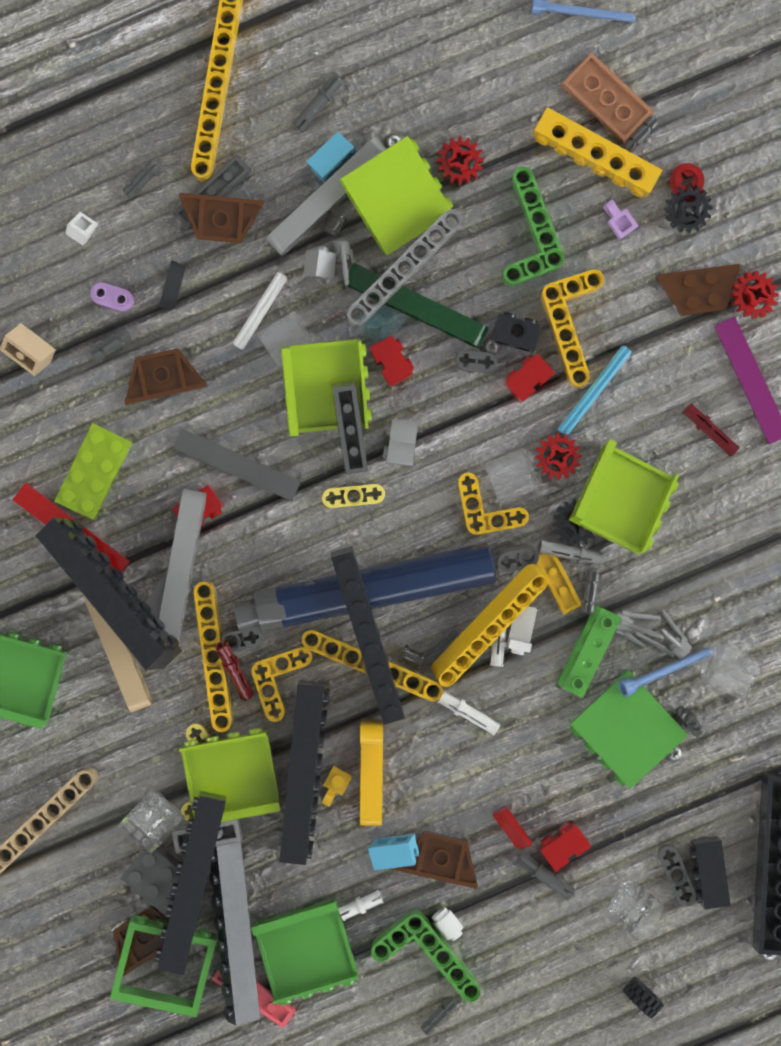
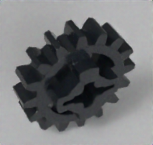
M686 184L685 190L678 186V193L675 194L671 191L670 194L673 198L671 200L666 199L665 201L669 205V207L664 208L665 213L669 214L665 218L668 222L672 221L670 226L673 229L677 227L679 232H682L684 228L687 233H691V228L699 231L698 225L706 226L707 224L704 219L711 218L708 210H712L713 206L708 203L712 199L706 196L707 192L704 189L700 190L698 185H695L692 189L689 184ZM683 204L691 207V210L694 213L692 214L690 211L688 212L683 206Z
M572 499L571 505L565 501L563 502L565 508H556L559 515H553L552 517L557 519V522L551 525L558 529L554 532V535L561 534L560 542L567 539V545L570 546L574 541L575 546L578 547L580 546V541L588 544L587 538L594 539L595 536L589 530L581 536L584 527L577 525V529H575V526L570 524L569 518L577 503L576 499ZM570 510L568 518L562 520L563 515ZM562 528L569 529L572 537L568 536Z

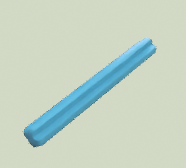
M626 346L620 347L558 428L562 435H568L626 361L631 354L629 348Z

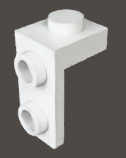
M528 606L512 622L507 647L512 649L511 653L524 655L525 652L530 653L532 646L530 640L537 613L536 608Z

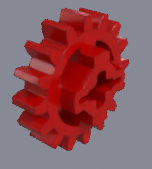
M461 136L458 137L456 142L453 138H450L449 145L446 143L442 144L444 151L438 150L437 155L442 157L436 159V164L441 165L438 167V172H444L443 179L445 180L449 177L450 184H453L455 180L458 181L459 186H461L463 180L470 184V177L477 179L476 171H482L483 167L478 165L484 162V158L479 157L482 154V149L476 150V142L472 145L469 144L470 138H467L465 142L462 141ZM451 151L452 157L445 162L447 154ZM458 157L460 158V160H464L462 165L460 164V162H456V159ZM472 161H474V166H473V168L469 171L468 164H470V163H472Z
M757 270L752 272V274L747 272L744 274V277L741 276L736 279L739 284L732 285V288L736 291L730 294L731 297H735V301L731 304L738 305L737 313L744 311V318L749 315L751 319H756L758 316L760 318L765 317L766 313L773 311L771 306L778 304L774 300V298L779 296V293H774V289L778 285L772 286L771 282L774 278L766 279L767 273L765 272L760 274V276ZM749 281H755L752 286L745 285ZM758 304L764 305L760 309H754L755 307H757Z
M556 433L554 439L551 435H548L547 442L544 440L540 441L542 448H535L539 455L534 456V459L540 462L536 465V468H543L540 473L541 475L547 472L549 473L548 479L555 475L556 480L559 481L561 475L568 479V472L576 473L574 466L579 467L581 465L577 462V459L581 458L582 455L576 452L580 449V446H573L576 441L575 439L568 441L567 434L560 438V434ZM556 442L563 443L569 448L563 449ZM549 447V455L544 459V451ZM555 451L558 454L567 453L560 459L561 463L558 460L549 461V459L555 456ZM572 455L571 464L567 467V459ZM550 464L557 467L559 472L553 471L547 466Z

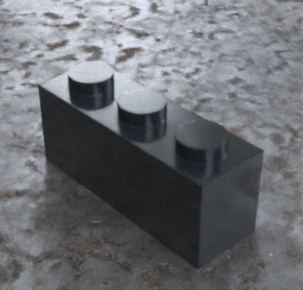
M717 836L691 839L692 846L689 847V854L695 864V868H692V876L694 882L697 881L698 890H695L697 903H700L704 910L731 906L722 840Z

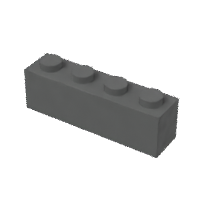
M353 380L331 384L345 473L348 475L366 472L368 467L355 384Z

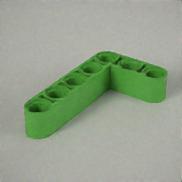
M525 166L515 170L512 177V186L539 254L510 264L505 268L502 280L508 287H516L555 272L564 262L562 248L531 169ZM525 175L528 181L520 183L517 180V176ZM532 195L535 197L536 202L532 204L527 203L524 197ZM540 215L543 218V223L536 224L532 217ZM542 235L549 236L551 243L543 244L540 241V237ZM551 255L556 256L559 259V263L557 265L550 264L548 257ZM535 263L539 268L538 272H530L527 265ZM515 271L518 274V279L510 280L507 277V272Z
M409 910L373 940L371 955L376 961L384 962L414 938L465 1001L475 1002L480 998L481 990L477 978L420 910ZM417 917L421 922L414 926L409 923V920ZM400 931L404 936L401 939H395L392 934ZM431 934L435 939L432 942H425L423 937ZM383 945L387 950L384 953H378L375 948ZM445 951L449 955L445 959H439L437 954ZM458 968L462 970V973L459 976H453L451 971ZM472 985L476 987V990L468 993L465 991V988Z

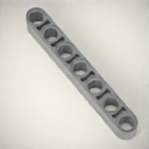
M376 137L372 138L274 229L266 240L281 256L285 255L348 196L338 180L387 148Z
M451 209L444 212L349 308L347 317L351 325L356 327L364 325L457 232L462 221L458 211ZM453 217L456 219L457 224L455 226H448L445 219ZM434 232L439 233L441 240L433 242L429 235ZM422 248L425 250L426 255L423 258H418L415 256L414 250ZM405 263L409 265L410 271L406 274L401 273L398 270L400 264ZM386 279L393 280L395 283L394 288H384L383 281ZM370 295L378 296V304L370 305L367 302V297ZM360 310L364 314L363 319L360 321L353 320L351 317L353 311Z
M184 489L181 497L159 619L165 625L164 629L169 635H173L178 642L182 632L207 496L205 492Z

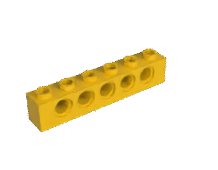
M548 107L533 133V137H535L538 143L554 147V150L562 156L567 154L574 158V162L578 165L589 166L595 174L611 178L615 185L631 189V193L640 198L643 196L645 198L648 197L662 172V169ZM560 130L563 133V137L556 138L552 131ZM574 140L580 141L582 148H574L571 142ZM596 150L600 152L601 158H593L591 151ZM617 161L620 164V169H613L610 166V162ZM629 172H637L639 174V179L633 180L630 177Z

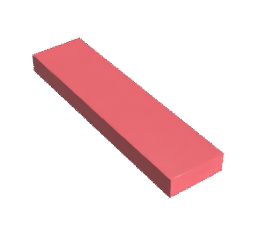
M218 968L211 980L222 986L223 976ZM256 981L260 1013L284 1028L296 1008L290 1004L280 1005L278 1003L273 1005L274 997L272 992Z

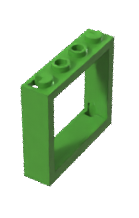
M131 915L110 999L197 1017L216 945V934L207 931L205 928L195 929L192 943L207 946L194 1000L122 985L121 980L134 930L161 935L162 927H167L168 921L164 919L154 921L145 915H142V917Z

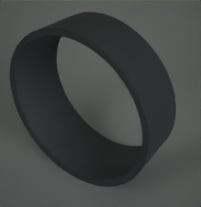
M171 260L159 307L175 309L186 266Z

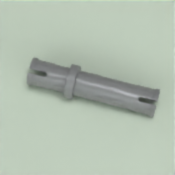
M540 539L537 547L538 553L576 560L580 564L585 562L601 566L604 561L603 552L587 550L583 546L578 548Z

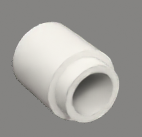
M443 907L432 916L433 924L446 941L450 939L455 941L462 935L461 930L463 926L451 910Z

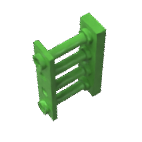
M595 605L594 613L589 615L557 684L563 686L564 690L581 698L584 697L622 617Z

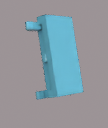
M337 132L306 162L312 168L311 170L325 183L356 154V150L348 140Z
M415 833L374 839L368 847L374 870L415 865V856H419Z

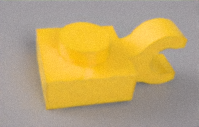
M333 765L323 786L329 789L322 800V804L330 807L336 793L343 796L353 775Z

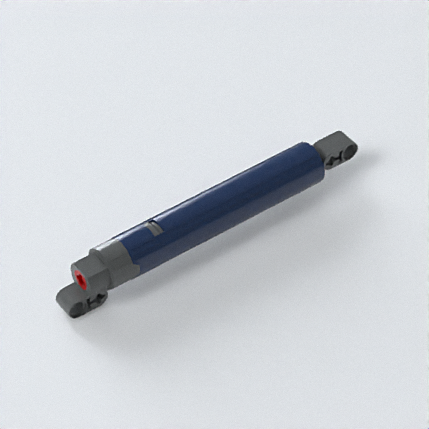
M484 543L360 569L371 607L375 609L494 584L497 580L495 569L500 568L502 571L510 572L523 569L529 564L536 565L539 555L532 545L520 544L502 548L495 556H492L490 546ZM532 551L533 555L530 559H522L524 552ZM515 553H517V557H518V559H519V562H517V561L515 560V558H516V556L514 555ZM505 556L509 557L507 564L503 562ZM337 575L255 591L254 599L235 602L234 612L238 626L227 628L223 632L221 642H227L226 637L232 635L237 639V642L229 643L232 652L253 648L261 643L263 632L349 614ZM253 631L256 638H252V635H249V633Z

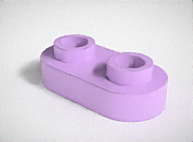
M102 282L95 284L91 288V298L98 305L120 312H127L134 305L133 295L125 289ZM100 290L105 291V294L102 297H98V292ZM121 296H124L125 302L120 304L118 300Z

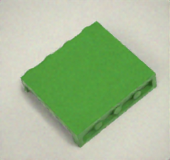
M8 631L7 634L0 632V718L43 729L48 725L68 651L62 650L63 646L50 643L49 646L41 644L42 640L29 637L26 640L20 638L21 634Z
M624 669L619 674L620 677L575 719H570L568 722L572 725L569 730L577 738L582 736L585 739L586 743L584 746L593 755L597 752L601 757L599 762L607 771L611 768L616 773L614 776L615 780L622 787L626 784L631 789L678 746L688 734L643 685L638 687V690L633 695L628 697L622 695L618 682L627 677L636 679L629 670Z
M336 898L252 924V934L256 936L274 997L273 1005L278 1003L286 1005L291 1003L292 999L298 997L306 999L313 996V993L317 991H322V993L329 992L337 985L349 986L358 979V969Z

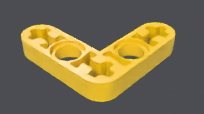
M464 473L460 476L458 480L466 528L471 534L480 535L522 527L527 524L529 514L521 507L484 514L477 477L472 473ZM466 476H469L470 480H474V483L471 484V491L476 490L477 494H469L464 497L463 492H468L467 486L462 485V481H465ZM473 497L477 499L478 507L475 510H469L466 507L468 498ZM480 511L481 516L476 517L478 522H482V526L479 527V531L475 532L474 528H470V524L473 523V516L468 518L467 513ZM516 511L525 515V518L521 520L522 523L518 524L517 520L510 521L511 526H507L506 512H509V517L515 516ZM494 515L503 517L504 523L499 528L494 527L491 523Z
M304 646L259 660L252 666V676L265 715L272 722L282 720L285 715V706L275 676L310 664L313 653ZM302 650L304 654H309L306 662H303L301 659L295 661L297 666L294 667L292 666V659L288 655L293 653V658L300 655L299 651ZM284 657L288 660V667L282 670L276 666L278 658ZM260 664L262 667H267V671H265L266 679L271 677L272 680L265 681L261 685L259 681L263 680L261 673H256ZM265 685H271L274 688L275 693L273 696L266 697L263 694L262 689ZM276 697L278 698V701H275L274 704L276 709H281V712L278 714L279 717H275L274 714L270 715L272 705L271 703L266 705L265 701H272Z

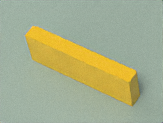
M544 553L538 554L539 560L536 565L547 577V586L562 614L565 615L582 606L583 604L558 557Z

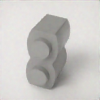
M392 419L391 424L387 423L386 437H390L389 446L384 445L383 458H387V464L413 466L418 422Z

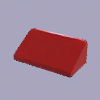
M504 805L493 813V817L517 849L532 845L531 839L507 806Z

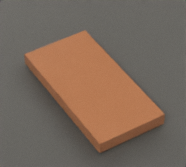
M592 52L561 83V87L623 145L654 113L638 95Z

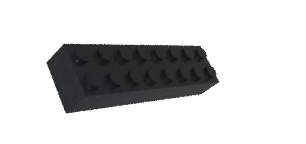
M54 517L35 535L142 667L145 670L164 669L182 652L178 646V640L166 632L164 623L152 615L150 606L137 597L138 593L135 588L127 585L123 580L124 575L118 569L113 568L110 564V558L105 553L98 550L96 541L84 533V527L77 520Z
M300 680L297 686L280 863L306 865L307 859H311L313 854L314 841L310 840V836L314 837L316 819H312L313 814L316 815L319 797H315V792L319 791L321 775H317V770H321L323 754L319 753V748H323L325 741V732H321V729L327 721L328 710H324V704H328L330 688H326L325 682Z
M762 773L752 947L758 954L781 955V774Z

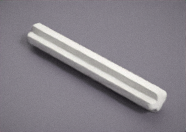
M276 273L235 338L233 344L239 349L243 350L286 283L287 277L284 274Z

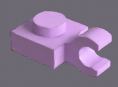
M613 200L603 206L606 213L612 218L607 223L619 240L638 227L629 211L625 209L621 212Z

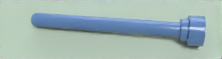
M532 0L531 14L536 15L548 11L624 22H633L635 20L633 13L547 2V0Z
M707 647L636 679L624 678L618 682L619 689L624 697L633 695L638 690V687L709 657L713 654V650Z

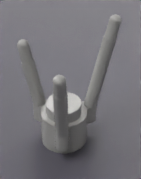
M348 241L334 242L332 244L333 250L329 252L337 254L336 262L342 263L345 285H349L347 261H350L351 266L355 263L353 250L350 249ZM326 280V284H330L331 280Z
M624 610L622 613H616V615L622 618L615 633L626 637L640 647L645 648L646 645L625 631L630 632L633 629L653 637L664 638L662 634L634 625L633 619H630L660 620V616L630 613Z
M664 610L661 611V614L677 634L676 637H673L665 629H661V632L670 640L668 645L670 649L638 632L635 633L636 637L665 651L672 658L676 655L679 659H683L692 648L687 642L688 639L681 633Z

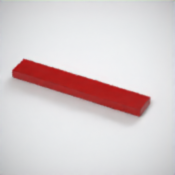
M25 483L12 499L45 525L54 517L76 520L28 483ZM83 526L84 533L96 541L98 550L105 553L110 558V564L113 568L118 569L122 573L131 561Z

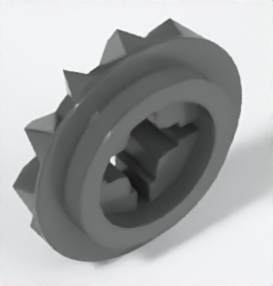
M679 706L676 708L677 716L687 730L696 737L702 735V726L694 714L687 707Z

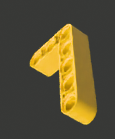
M595 269L549 283L544 287L540 295L567 381L573 388H581L587 384L590 375L566 301L596 292L602 286L604 276L599 270ZM589 276L597 278V286H591L588 283L587 279ZM574 283L577 286V292H569L567 284ZM554 290L557 298L554 300L547 298L546 291ZM553 311H561L564 316L563 320L558 321L554 319ZM561 331H567L570 334L569 341L561 340L559 336ZM572 351L577 355L576 362L567 360V352ZM575 372H580L584 376L582 383L574 381L573 374Z
M361 719L360 826H382L383 721L382 719Z

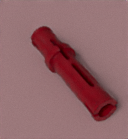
M690 403L683 410L682 414L696 425L695 428L697 430L701 429L729 457L738 451L740 446L735 444L710 421L708 415L705 416L693 403Z
M228 641L219 642L215 649L222 660L221 665L223 669L227 670L240 699L243 701L251 699L254 693L239 666L238 657L233 654Z

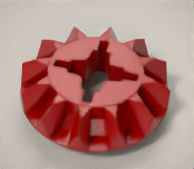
M684 163L672 171L669 184L672 192L675 194L678 193L677 187L683 181L682 176L686 179L693 176L694 178L690 182L691 188L693 189L695 185H698L700 190L703 189L705 183L704 174L696 165ZM686 185L680 187L685 190Z

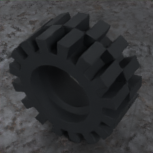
M633 977L622 989L632 1003L651 1019L664 1006L655 993L637 977Z

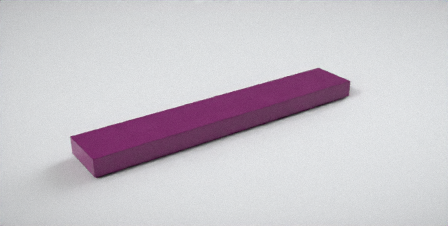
M736 317L715 325V331L768 445L780 440L781 414Z

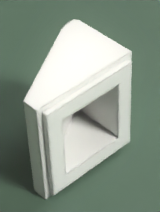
M79 212L67 224L66 234L81 245H84L98 226V223Z

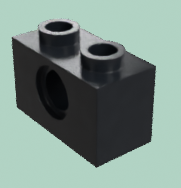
M504 312L498 315L491 342L533 353L542 325L537 324L535 319L525 318L521 320L517 319L513 313ZM514 326L520 327L522 335L519 337L512 335L511 328Z

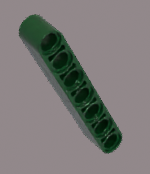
M353 263L348 272L349 285L346 286L364 294L381 275ZM386 279L382 283L386 289H392L395 286V283L390 279ZM404 286L385 303V305L475 348H480L489 329L487 326ZM370 295V296H368V297H370V298H372V299H374V300H376V301L379 302L378 296H376V295Z

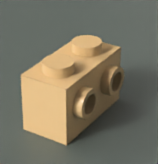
M22 323L5 335L0 347L4 354L33 376L37 375L51 363L56 350Z

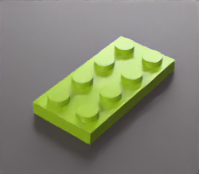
M92 423L55 502L92 520H96L133 442Z

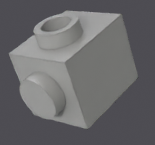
M316 246L315 250H306L303 276L317 280H333L337 254L328 252L329 248Z

